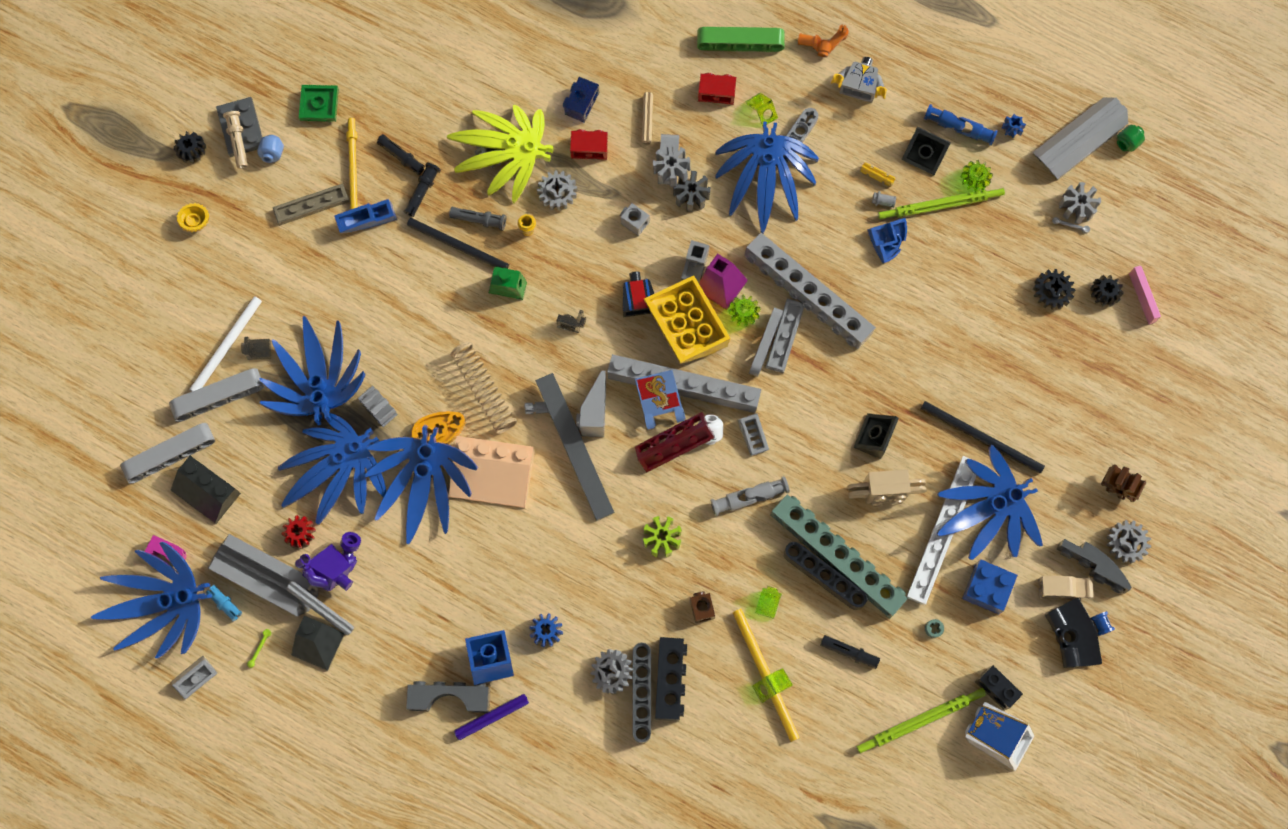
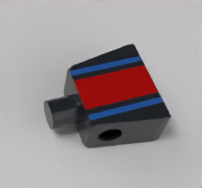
M638 271L629 273L630 282L623 283V318L651 314L644 301V298L655 294L650 280H641V275Z

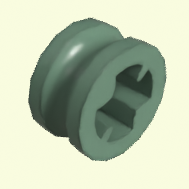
M930 620L925 625V632L931 638L939 637L944 632V625L940 620ZM931 624H932V625H935V624L938 625V627H937V629L939 630V633H938V634H937V632H934V634L931 632V630H932V628L930 627Z

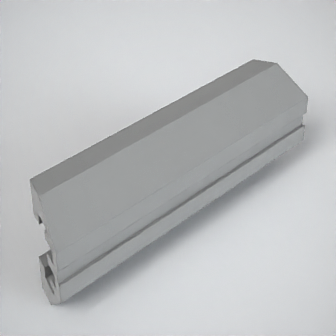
M1103 97L1036 149L1033 154L1049 168L1050 172L1058 180L1128 124L1127 108L1117 98Z
M228 534L222 542L208 569L297 617L308 612L311 608L286 590L287 585L291 581L297 583L315 598L318 597V587L311 586L307 579L302 576L303 573L231 534Z

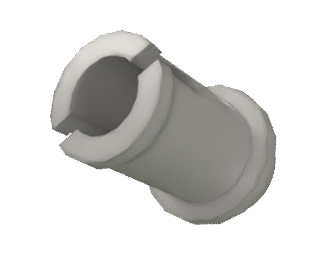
M880 191L878 193L874 192L872 203L875 206L879 204L894 208L896 196L881 194Z

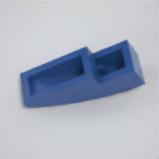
M389 199L372 205L368 203L334 215L340 233L363 230L397 220L393 205Z

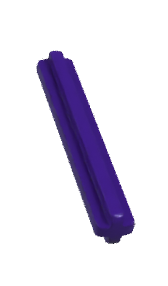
M522 694L454 731L456 738L462 740L529 704L526 695Z

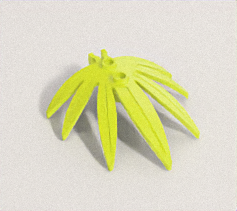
M513 105L514 116L523 130L520 131L509 121L498 115L473 110V115L508 134L476 129L448 134L447 139L479 147L504 150L473 156L457 165L454 171L455 173L466 172L514 159L495 176L487 190V194L490 196L495 193L519 170L512 191V202L515 204L528 183L535 160L543 158L548 162L551 160V155L545 153H553V146H544L540 143L545 126L543 112L541 109L535 112L533 128H531L529 119L524 111L517 105Z

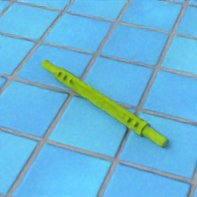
M1004 188L990 191L981 190L899 206L893 210L878 212L879 220L896 216L900 218L987 201L988 198L1005 195Z
M981 688L966 696L963 694L875 735L873 739L856 746L857 750L861 754L876 746L881 747L969 706L970 702L985 696L986 692Z

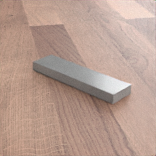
M787 298L767 361V369L784 373L804 309L801 302Z

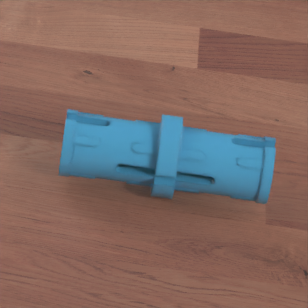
M215 585L209 588L211 591H206V594H212L211 599L217 604L216 607L219 610H223L232 621L238 619L237 615L241 616L242 612L231 602V598L225 596Z

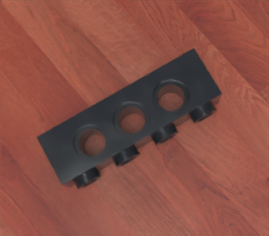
M660 637L655 720L679 721L680 717H684V704H680L681 696H685V684H682V676H686V664H683V656H687V644H684V638ZM670 654L678 657L676 664L668 663L667 657ZM669 674L677 677L675 684L671 685L666 682V677ZM669 694L676 697V702L673 705H668L665 702V697Z

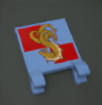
M673 370L635 378L647 430L655 428L654 416L674 411L677 422L685 421V413L681 405Z

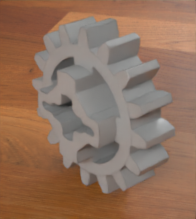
M555 170L554 175L548 172V177L542 176V182H538L539 189H537V192L540 195L539 200L544 201L545 207L550 205L551 210H553L554 206L557 207L558 211L561 209V206L567 209V203L573 204V199L577 198L575 179L571 180L570 174L565 176L564 171L558 174L557 170Z
M1127 520L1123 521L1122 524L1117 523L1115 528L1113 527L1109 530L1112 534L1107 536V539L1111 540V542L1106 544L1112 547L1110 554L1115 552V559L1117 560L1121 557L1122 563L1127 562L1128 559L1130 563L1142 560V556L1148 555L1145 549L1151 548V545L1147 544L1151 537L1145 536L1148 530L1142 531L1143 525L1135 526V521L1130 522V524ZM1122 531V533H1120L1121 537L1117 539L1119 532ZM1141 545L1139 551L1136 553L1137 546Z
M608 649L607 652H601V658L595 657L597 664H592L595 671L591 672V675H595L592 682L598 683L597 689L603 690L604 693L616 694L617 691H623V686H629L627 679H632L629 672L633 671V668L628 666L631 664V660L626 659L627 654H623L619 650Z

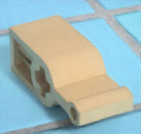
M1042 576L1038 579L1039 598H1094L1093 578Z

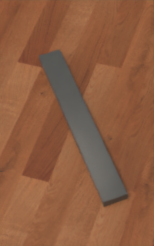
M551 373L535 380L596 521L614 514L615 512L554 374Z

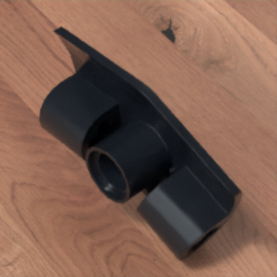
M1078 597L1045 614L1060 645L1063 668L1102 664L1096 626ZM1065 632L1071 635V642L1065 640Z

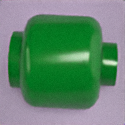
M1132 124L1126 126L1117 135V145L1125 152L1135 151L1145 141L1144 130L1140 126Z

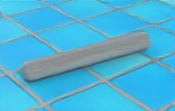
M291 581L287 585V591L344 634L349 635L353 631L354 626L297 583Z

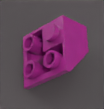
M717 253L707 267L699 285L708 299L727 310L748 280L732 262Z

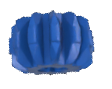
M550 613L547 614L546 619L540 614L539 618L541 621L535 618L532 620L536 626L532 625L529 627L530 630L535 631L530 634V637H537L534 641L536 645L542 640L541 646L545 648L546 642H549L550 647H553V639L556 642L560 641L556 635H563V631L557 630L562 627V623L555 624L558 621V617L555 616L551 620ZM544 626H545L546 628H547V626L550 627V628H549L550 633H549L548 635H547V633H545V635H543V630H542V628H543Z

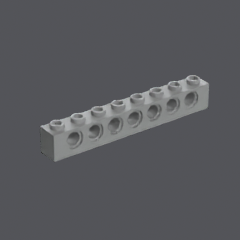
M760 233L746 247L745 256L750 263L756 264L763 274L769 275L779 287L786 289L792 298L798 299L805 309L812 311L821 322L828 324L835 334L841 335L846 339L848 345L859 349L873 334L875 326L764 234ZM762 255H767L769 258L765 259ZM776 267H782L784 270L780 271ZM794 278L798 282H792L790 279ZM804 290H809L812 294H807ZM818 302H824L826 306H821ZM833 314H838L841 318H835ZM847 326H853L855 330H850Z

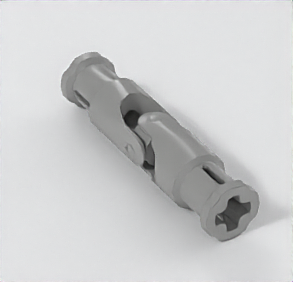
M783 476L780 480L767 481L753 488L726 494V497L717 500L711 499L710 501L715 516H718L721 512L727 510L734 511L754 504L757 501L760 502L774 498V495L780 493H789L790 490L787 480ZM745 494L746 501H741L738 498Z

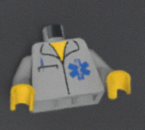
M863 57L861 63L853 62L852 66H847L838 74H834L831 84L837 83L838 87H841L840 94L871 103L874 96L875 98L882 96L885 99L887 93L882 78L878 74V68L872 66L873 60L870 57Z

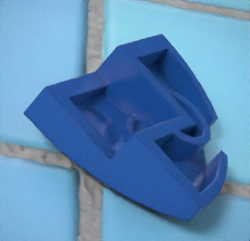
M906 218L867 229L873 247L882 263L889 262L900 253L901 249L899 247L902 241H906L907 237Z

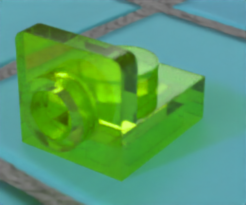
M767 586V589L763 588L755 613L774 619L782 593H779L778 589Z

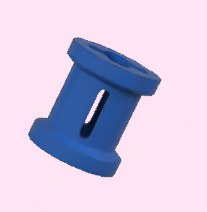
M1107 611L1091 617L1099 631L1097 633L1098 636L1115 630L1107 617Z

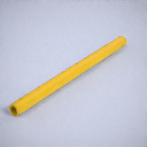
M738 609L732 613L790 742L797 740L800 737L745 615L742 609Z

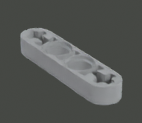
M813 108L805 109L786 136L803 143L818 121V112ZM813 115V118H810L806 124L807 116ZM801 127L805 129V133L799 135L795 129ZM784 157V159H785V161H786V163H787V165H788V164H789V160H788L786 157Z
M774 307L749 374L759 376L783 310Z

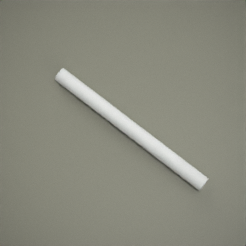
M255 296L253 297L189 390L193 392L205 385L262 301Z

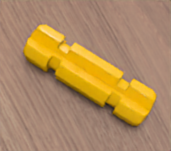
M864 162L860 169L862 173L866 175L868 173L871 178L881 183L885 182L884 184L889 187L895 181L894 176L886 175V172L876 167L872 168L871 164Z

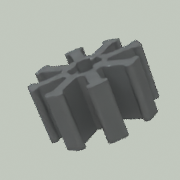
M691 171V181L686 180L683 182L678 177V184L673 187L676 205L681 207L684 202L688 201L686 211L693 212V202H695L699 209L702 210L705 207V200L710 199L711 187L707 188L708 178L704 175L702 179L696 182L697 171Z

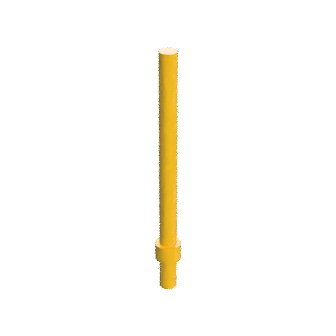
M348 118V131L346 132L349 150L350 210L358 207L356 170L357 132L355 131L354 118Z

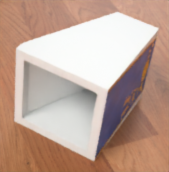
M984 702L983 706L977 709L973 724L968 725L965 737L970 744L1016 771L1034 738V734L1029 724Z

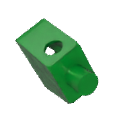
M494 267L488 293L523 300L527 281L520 271Z

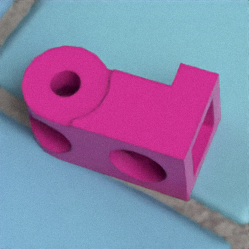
M155 535L152 536L145 549L147 553L155 556L160 554L167 558L159 544L160 542H165L174 548L185 560L187 557L185 550Z

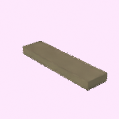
M342 183L272 208L280 226L349 202Z

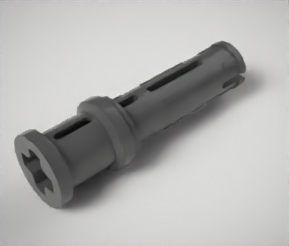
M453 206L449 212V218L480 223L486 228L490 226L504 231L507 216L505 214L501 216L492 214L490 211L482 213Z

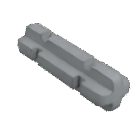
M545 402L525 403L526 414H533V412H536V414L549 413Z

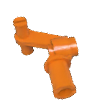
M840 25L830 41L822 40L817 34L811 36L800 33L798 45L813 47L818 52V56L828 57V54L842 40L847 38L849 30L846 25Z

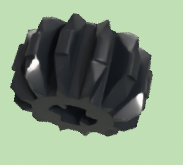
M186 131L185 136L179 134L180 139L175 140L176 145L173 146L176 156L185 163L189 160L191 163H194L196 158L201 161L200 155H205L204 149L206 148L203 138L195 132L190 135Z
M1102 275L1099 279L1094 280V285L1090 287V290L1093 292L1091 297L1096 298L1095 304L1100 301L1102 307H1105L1106 304L1111 307L1114 303H1118L1121 300L1123 284H1117L1119 278L1112 280V275H1109L1107 278Z

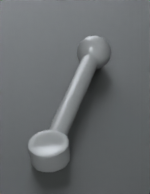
M1058 217L1052 219L1053 224L1059 223L1082 230L1085 234L1090 231L1089 226L1075 225L1059 220Z

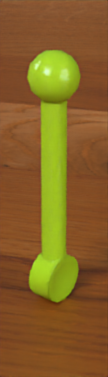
M269 629L263 631L264 636L252 659L247 662L249 668L255 666V660L266 639L271 636L272 633Z

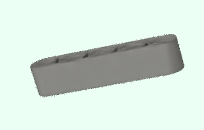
M258 369L246 370L171 400L169 405L175 421H185L261 391L264 388V384L259 380L261 376Z
M202 423L124 461L120 467L129 484L136 483L215 443V438L208 424Z

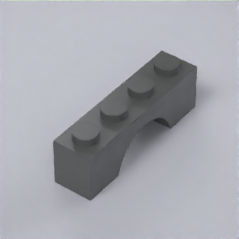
M413 681V685H408L406 705L408 711H430L434 702L439 698L455 696L464 702L468 712H489L490 688L486 687V683L466 686L464 682H454L453 686H446V682H434L433 685H425L426 682Z

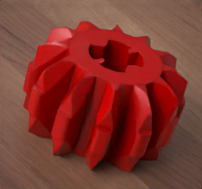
M295 515L294 521L288 518L289 525L283 524V528L286 531H283L281 534L286 537L284 542L286 544L290 543L292 548L297 545L299 549H302L303 543L307 546L310 545L307 541L308 539H315L311 533L316 532V529L311 527L313 522L311 520L307 521L306 516L300 519L298 515ZM300 528L302 533L299 532L300 535L297 536L295 532H298L297 529Z

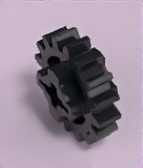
M1048 269L1045 274L1041 273L1039 278L1035 280L1034 283L1036 285L1033 287V290L1037 292L1034 294V297L1040 298L1038 303H1045L1044 308L1050 305L1051 310H1054L1056 306L1058 309H1061L1063 305L1067 306L1074 298L1072 294L1076 289L1071 288L1074 282H1069L1070 275L1063 276L1064 271L1059 274L1057 269H1054L1052 273ZM1050 279V282L1043 284L1044 281ZM1063 295H1065L1064 298L1058 300L1059 296L1062 297Z

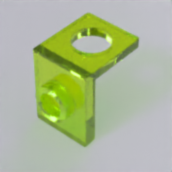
M758 93L746 101L748 106L757 111L762 126L763 122L769 124L778 118L772 99L764 94ZM766 110H771L772 112L769 119H764L763 117Z
M783 668L752 685L761 703L793 686ZM761 685H764L767 688V695H763L761 693Z

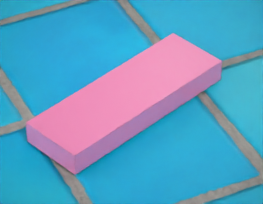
M1142 266L1134 267L1129 275L1148 324H1153L1161 315Z

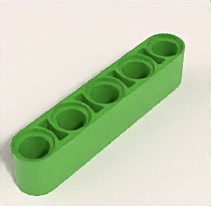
M700 27L697 30V48L703 51L780 52L785 49V31L781 28Z

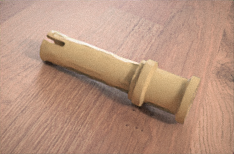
M226 112L223 114V117L226 119L228 127L226 132L231 137L236 168L248 167L241 135L243 127L239 121L240 112Z

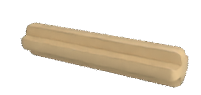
M651 92L643 94V144H650L652 138L653 93Z

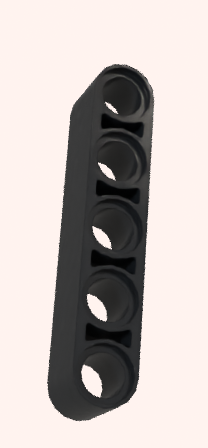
M791 542L786 546L784 558L790 564L849 608L860 610L866 604L867 595L864 591L801 544ZM795 548L798 551V555L793 557L788 553V550ZM811 560L814 563V567L811 569L807 568L804 565V561ZM827 572L830 575V579L827 581L823 580L820 577V573ZM839 583L843 584L846 587V592H839L836 585ZM855 595L859 596L862 599V604H855L852 597Z

